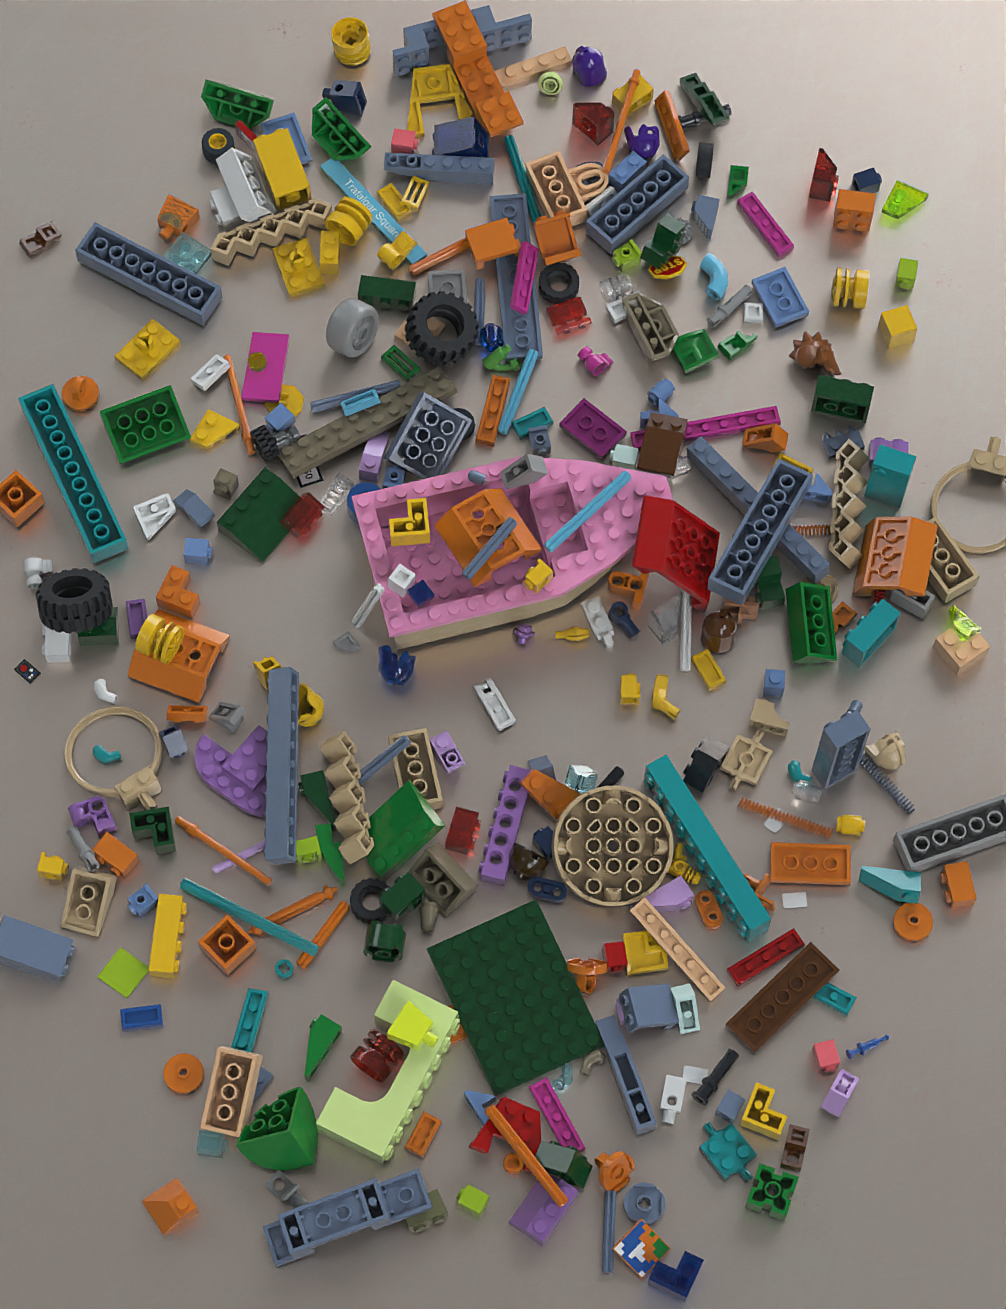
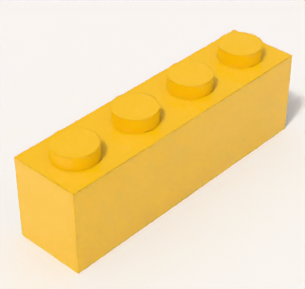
M159 894L149 963V974L151 977L174 979L175 972H179L180 960H177V955L182 951V941L179 940L180 934H184L185 922H182L183 914L186 915L187 903L184 902L183 896Z

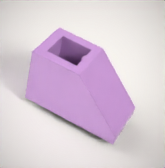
M447 731L429 739L432 753L447 773L465 765L462 756Z

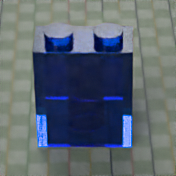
M474 116L434 125V133L432 135L434 148L432 149V155L489 158V134Z

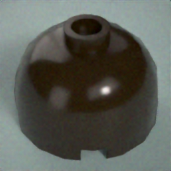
M516 842L509 853V864L515 870L513 874L522 879L525 876L531 878L539 876L549 863L546 858Z

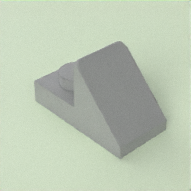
M219 702L209 718L234 733L244 720L242 714L245 710L240 705Z

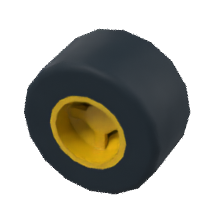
M213 128L203 135L201 141L203 155L211 163L217 164V158L230 148L235 149L234 138L226 129Z

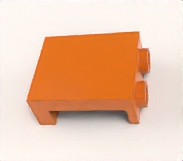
M564 210L554 213V217L547 218V215L536 218V222L532 223L544 266L582 256L580 248L578 249L570 221V212L565 214Z
M507 217L465 230V239L477 270L484 268V262L513 253L515 257H519L521 245L519 239H515L513 235L515 234L514 226L512 223L509 224Z

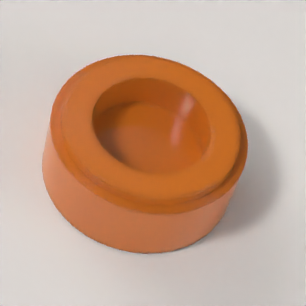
M517 1153L507 1154L503 1160L504 1170L512 1175L521 1172L524 1165L522 1159Z

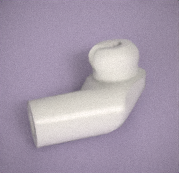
M98 679L94 683L97 697L100 700L115 704L118 695L108 692L105 685L106 681Z

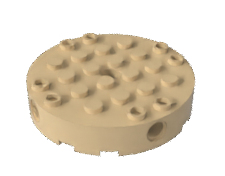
M613 785L589 790L571 801L562 811L556 822L551 847L555 868L564 884L574 894L597 905L623 906L643 899L661 884L670 868L674 845L670 824L661 808L651 798L635 789ZM611 840L616 841L618 844V848L614 852L610 851L607 846Z

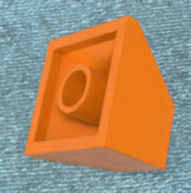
M177 1178L142 1200V1203L163 1235L199 1213L192 1198Z

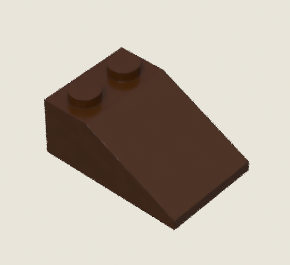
M651 412L644 434L637 469L674 476L687 435L688 419Z

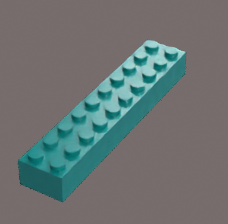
M54 384L19 397V403L93 564L128 550L127 539Z
M667 754L646 765L643 780L645 787L648 791L651 790L653 792L655 803L663 808L666 819L669 823L672 822L675 827L674 832L679 839L682 838L686 844L684 845L686 852L694 857L697 869L705 874L707 885L717 893L715 896L720 905L724 904L727 909L726 914L730 921L736 923V929L740 937L745 938L749 942L767 932L771 917Z

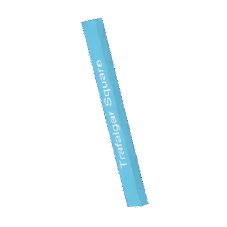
M330 158L320 165L323 173L346 197L354 198L367 207L373 216L372 225L390 244L402 231H405L340 161H334ZM417 244L405 260L412 265L426 258L427 253Z

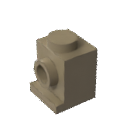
M220 468L213 480L215 487L213 493L231 500L239 486L237 475Z

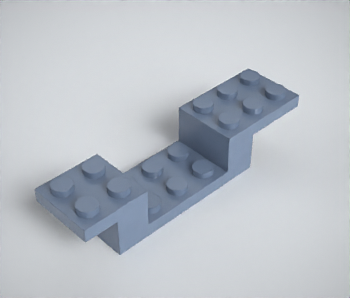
M489 5L470 10L487 44V52L501 47H509L519 42L524 43L532 39V17L530 14L495 22ZM434 20L403 28L404 47L392 50L395 76L405 75L412 72L414 68L430 66L429 48L445 43Z
M417 1168L383 1182H379L374 1178L278 1214L279 1221L263 1226V1230L274 1264L278 1267L316 1253L314 1249L316 1246L370 1226L374 1230L383 1228L431 1210L433 1206L421 1171Z

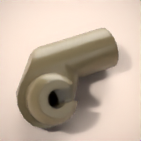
M594 1050L587 1054L583 1059L580 1074L589 1076L593 1064L605 1061V1053H602L601 1050Z

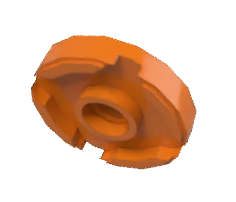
M905 903L894 914V930L899 937L906 941H922L928 937L933 928L932 914L927 907L920 903ZM910 919H916L917 923H911Z
M187 1053L177 1054L165 1064L163 1071L164 1081L174 1093L184 1095L192 1091L194 1092L203 1083V1065L194 1055ZM182 1070L187 1071V1074L185 1076L180 1075V1072Z

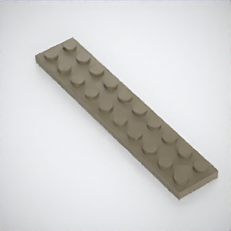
M438 366L398 387L396 390H392L379 397L381 403L348 416L344 415L300 438L298 441L290 443V446H285L279 451L280 455L277 457L294 479L403 422L419 392H425L441 402L457 394V388Z

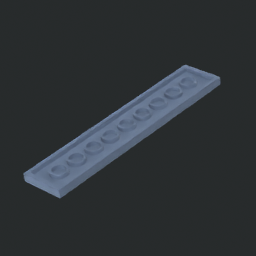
M526 193L490 196L492 222L507 217L509 224L512 223L514 226L515 234L513 235L515 239H519L520 245L524 241L531 244ZM514 253L495 259L504 346L508 344L511 347V351L507 353L508 357L505 360L509 362L511 359L517 358L519 361H523L529 349L538 352L537 359H543L535 275L528 313L522 315L510 308L519 258L515 257Z

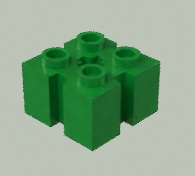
M759 1163L753 1185H756L757 1188L751 1187L745 1208L760 1213L762 1208L770 1211L768 1216L784 1221L791 1203L787 1196L792 1198L799 1177L784 1171L782 1176L774 1174L775 1168ZM773 1189L776 1195L772 1196L767 1191Z

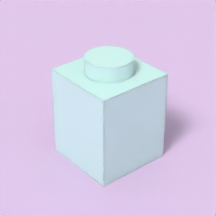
M616 444L615 451L611 450L609 461L612 462V466L635 470L639 448Z

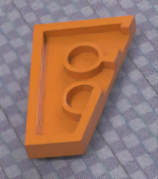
M532 769L519 783L555 822H557L566 806L581 795V793L536 769Z

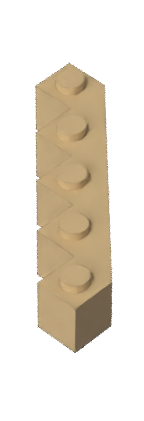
M314 198L306 204L284 209V212L276 215L273 213L260 218V221L252 224L246 223L235 227L233 231L219 233L211 247L212 260L229 266L236 251L254 257L260 242L277 247L285 233L302 239L308 225L326 230L324 222L332 212V204Z
M850 439L836 452L835 494H833L832 508L834 510L830 527L832 537L829 543V550L849 569L863 556L852 544L865 531L854 520L867 507L856 495L868 483L858 471L870 459Z
M345 730L326 739L320 749L324 757L331 763L325 771L328 781L335 787L329 799L340 813L334 822L336 829L345 838L338 849L341 855L351 864L367 856L374 847L373 838L369 837L368 829L371 828L369 815L364 811L363 806L366 803L364 788L360 787L359 778H361L359 763L355 762L354 754L357 753L356 746Z

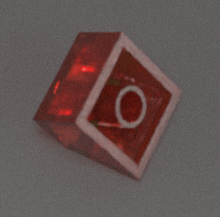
M602 102L575 103L573 105L572 125L599 146L613 133L615 113Z
M819 148L809 198L830 202L831 195L835 196L839 175H836V165L822 148Z

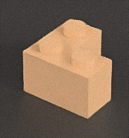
M952 628L938 636L933 645V648L956 676L987 656L991 647L979 632L963 642Z

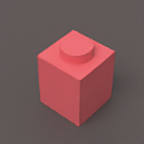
M394 128L391 153L413 154L414 150L418 149L419 139H416V131Z
M834 1039L813 1045L812 1051L818 1072L831 1073L836 1071L840 1060Z

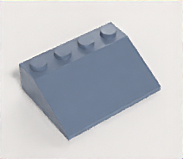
M419 392L383 459L402 467L403 470L421 479L443 475L472 420L427 393Z

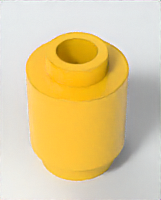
M843 814V816H838L836 831L841 832V834L860 836V832H864L865 820H861L862 816Z

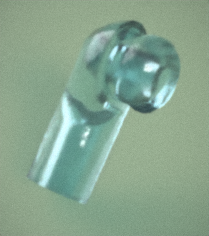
M564 1063L562 1065V1075L552 1081V1088L554 1090H564L572 1083V1063Z

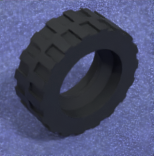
M560 262L544 267L539 276L538 287L540 295L543 296L544 300L555 305H564L567 302H571L579 291V275H577V271L571 265ZM555 276H562L567 279L568 286L563 291H555L550 286L551 279Z
M378 878L361 880L351 891L350 907L352 913L363 923L371 924L372 921H385L390 915L381 906L376 910H368L363 906L362 899L369 892H376L380 895L387 887L390 889L391 887L385 881H381Z

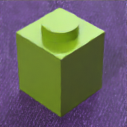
M900 258L895 286H900L903 289H913L918 260Z
M467 1184L465 1189H460L456 1199H458V1207L480 1218L489 1202V1195Z

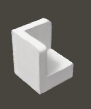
M399 564L388 578L387 587L404 598L414 585L416 574Z

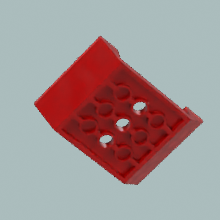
M645 495L643 496L632 567L643 574L657 572L692 596L691 606L701 613H705L711 593L708 590V580L715 568L720 532L674 500Z

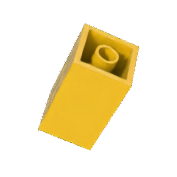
M288 128L277 129L271 134H263L254 139L255 154L277 212L312 200L310 185Z

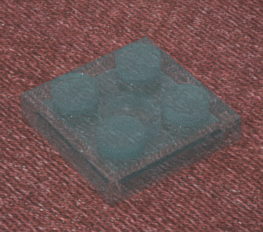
M182 232L163 257L197 274L212 255L211 249Z

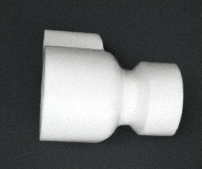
M36 557L24 560V573L29 577L27 579V587L36 589L42 582L40 575L53 572L52 560H42Z

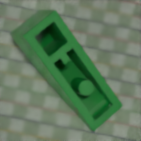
M322 1014L318 1019L315 1017L309 1026L311 1030L304 1074L305 1080L308 1082L342 1033V1026Z

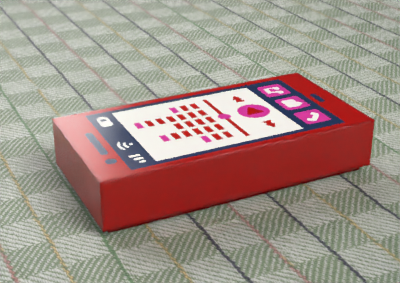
M239 120L235 123L236 134L255 152L253 140L257 136Z

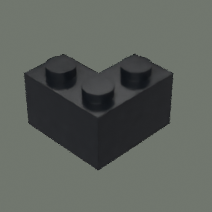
M711 737L705 742L701 741L698 748L696 747L691 755V758H693L692 763H688L683 771V774H685L684 783L703 793L709 787L730 748Z

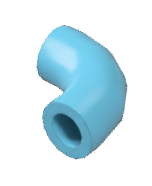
M708 253L700 264V269L706 272L710 278V283L705 292L711 299L720 301L728 287V273L723 263L714 255Z

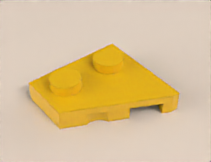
M208 409L191 435L190 442L207 450L216 442L225 439L227 434L234 430H239L240 424Z

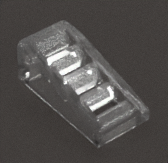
M338 473L316 504L317 507L332 516L347 498L350 489L354 487V482L343 474ZM335 488L341 491L342 493L340 494L337 491H335ZM330 495H333L334 497H336L337 500H334L333 498H331ZM327 500L328 502L333 504V506H329L325 503V501Z

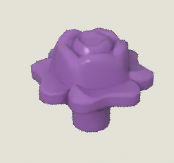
M519 624L517 628L513 629V633L519 637L518 643L526 644V639L535 635L531 625Z

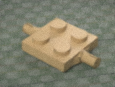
M757 730L753 739L737 734L720 767V770L733 777L728 786L729 788L733 786V790H736L740 781L756 786L773 752L760 743L764 735L763 731L760 733V730Z

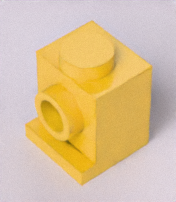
M539 558L536 567L532 566L525 574V580L522 583L526 589L532 590L537 594L553 579V570Z
M634 673L621 675L620 704H640V682H637V675Z
M41 852L37 867L39 877L63 881L64 875L68 874L69 863H65L59 856L51 855L47 857L46 852Z

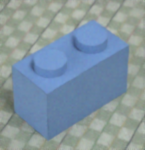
M632 151L609 173L608 186L614 187L615 191L619 193L646 169L647 161Z

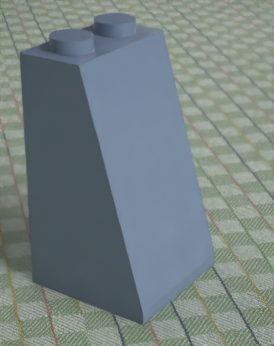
M4 915L0 921V965L58 981L61 976L64 977L68 965L65 962L67 957L71 958L75 947L72 946L73 939Z

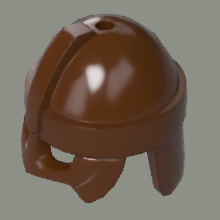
M720 609V611L707 615L702 625L700 637L703 647L714 653H724L731 650L734 646L737 632L735 619L725 612V609Z

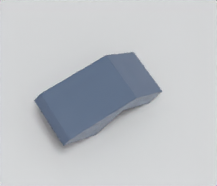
M188 489L173 500L175 506L184 510L192 523L200 527L216 516L195 493Z

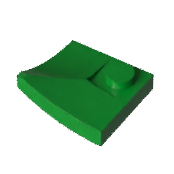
M705 329L679 336L673 347L686 374L719 358V354Z

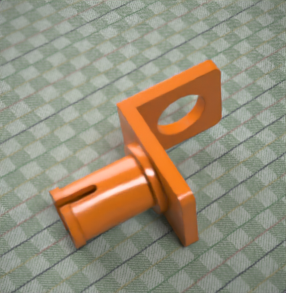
M745 873L744 877L764 908L774 912V902L762 896L770 884V875L766 873L764 878L759 881Z

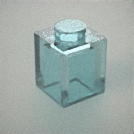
M199 1130L197 1154L200 1156L223 1158V1152H227L228 1140H225V1135L218 1132Z

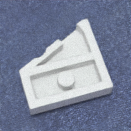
M169 493L133 507L147 541L176 512Z

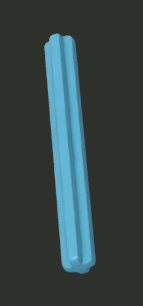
M528 350L497 429L498 433L502 435H507L538 357L536 350Z

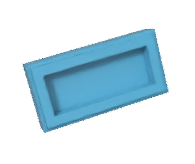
M375 389L340 402L345 416L381 403Z

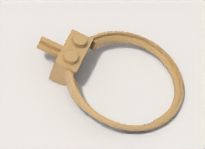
M990 437L987 452L974 449L970 461L952 468L943 475L936 484L931 497L930 508L932 518L936 516L938 518L937 502L944 485L955 476L967 472L966 469L976 468L1002 475V478H1006V457L998 455L1001 439ZM952 538L960 550L970 553H989L1006 546V538L997 544L985 547L968 546Z
M121 706L99 709L80 720L70 732L64 749L65 765L71 777L81 787L95 795L119 798L128 811L139 804H142L145 810L157 808L152 797L162 791L155 776L162 759V742L159 731L153 721L138 710ZM109 715H127L144 723L153 735L155 754L150 768L147 766L116 784L114 786L115 789L98 788L88 784L77 774L72 762V749L77 736L88 724L99 718Z

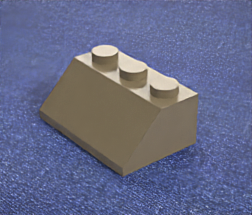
M440 843L426 848L408 871L425 888V897L430 902L437 903V908H439V912L444 917L449 916L469 899L479 886Z

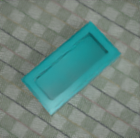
M543 407L511 422V425L521 440L528 437V428L543 425L549 427L553 425L554 421L546 408Z

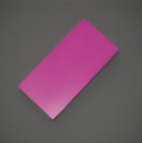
M252 332L241 397L242 401L279 403L290 340L289 334Z

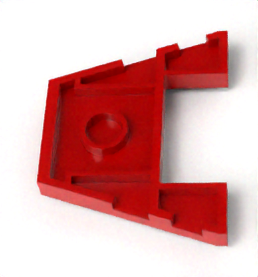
M507 1097L501 1098L495 1107L535 1156L542 1141L540 1112ZM488 1117V1120L480 1128L477 1136L471 1141L468 1148L485 1155L489 1152L493 1136L506 1142L507 1140ZM524 1163L523 1171L533 1175Z

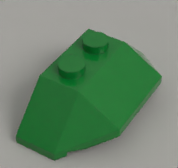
M205 79L201 94L202 100L215 120L234 126L240 120L250 130L270 118L274 103L273 99L207 79Z
M327 97L312 108V137L334 161L358 159L371 148V145Z

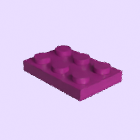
M585 398L559 423V427L601 460L627 434L625 429Z

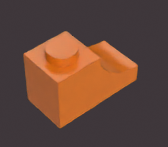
M776 423L745 429L742 446L746 449H762L770 453L786 450L789 433Z

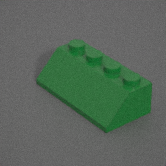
M799 582L786 588L793 662L815 664L838 660L830 586Z

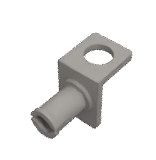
M277 1170L265 1183V1186L280 1201L288 1200L295 1208L309 1203L297 1192L299 1185L293 1184L280 1170ZM276 1178L283 1179L285 1183L283 1189L276 1190L273 1187V1182Z

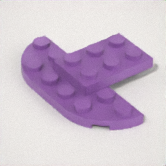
M258 725L233 754L203 734L195 749L196 770L202 781L242 811L253 816L264 817L266 810L265 791L267 790L265 773L267 771L266 753L268 743L266 735L268 731Z

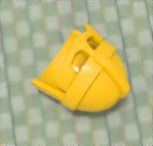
M299 683L298 724L304 727L314 726L324 714L323 699L308 685Z

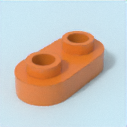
M708 890L698 892L695 897V906L703 924L708 929L719 928L723 921V915L715 896ZM707 897L709 901L703 902L702 898ZM715 915L717 919L711 920L709 916Z

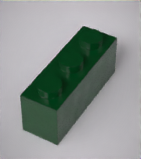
M361 275L358 300L382 308L391 307L403 311L412 310L416 295V282Z

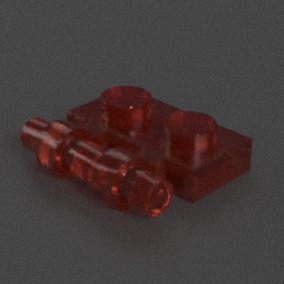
M581 297L546 308V313L552 327L560 325V327L555 328L556 335L563 333L566 335L572 330L586 328V325L592 324L590 317L582 318L587 315V310ZM575 319V322L569 324L566 323L568 321Z

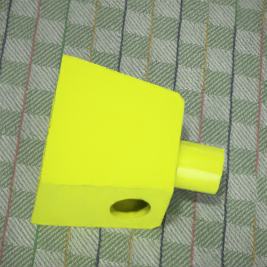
M407 1001L387 1031L388 1039L415 1050H419L423 1042L433 1048L439 1040L438 1036L430 1032L433 1028L432 1020L410 1001Z

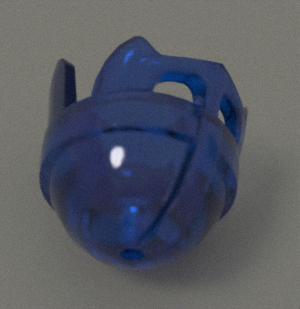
M389 645L379 647L378 672L388 684L404 686L413 674L416 656H411L406 651L400 656L398 661L397 654L392 653Z

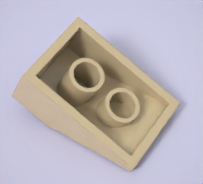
M82 866L73 868L60 927L98 937L113 897L117 875L97 870L89 872L86 867Z

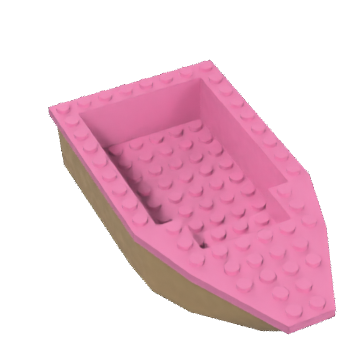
M520 456L352 496L353 506L375 586L377 583H380L381 587L385 588L379 601L389 638L394 637L397 649H402L530 618L565 606L599 581L623 556L635 547L643 496L649 495L673 500L666 476L583 460L543 458L547 475L535 483L505 489L500 471L522 457ZM471 470H475L486 475L488 484L484 483L480 486L469 481L468 473ZM623 471H627L631 475V480L553 552H549L544 547L546 541ZM501 488L542 551L526 560L521 556L493 571L492 579L474 588L471 581L462 575L463 569L434 525L451 507L484 489ZM426 498L430 543L391 546L389 519L408 517L407 499ZM475 512L473 517L480 519L483 517V513ZM501 543L497 550L502 549L504 545ZM540 558L553 570V579L536 594L532 590L526 589L522 582L525 580V574L532 566L535 568L537 560ZM399 564L416 574L415 583L404 598L387 587L388 578Z

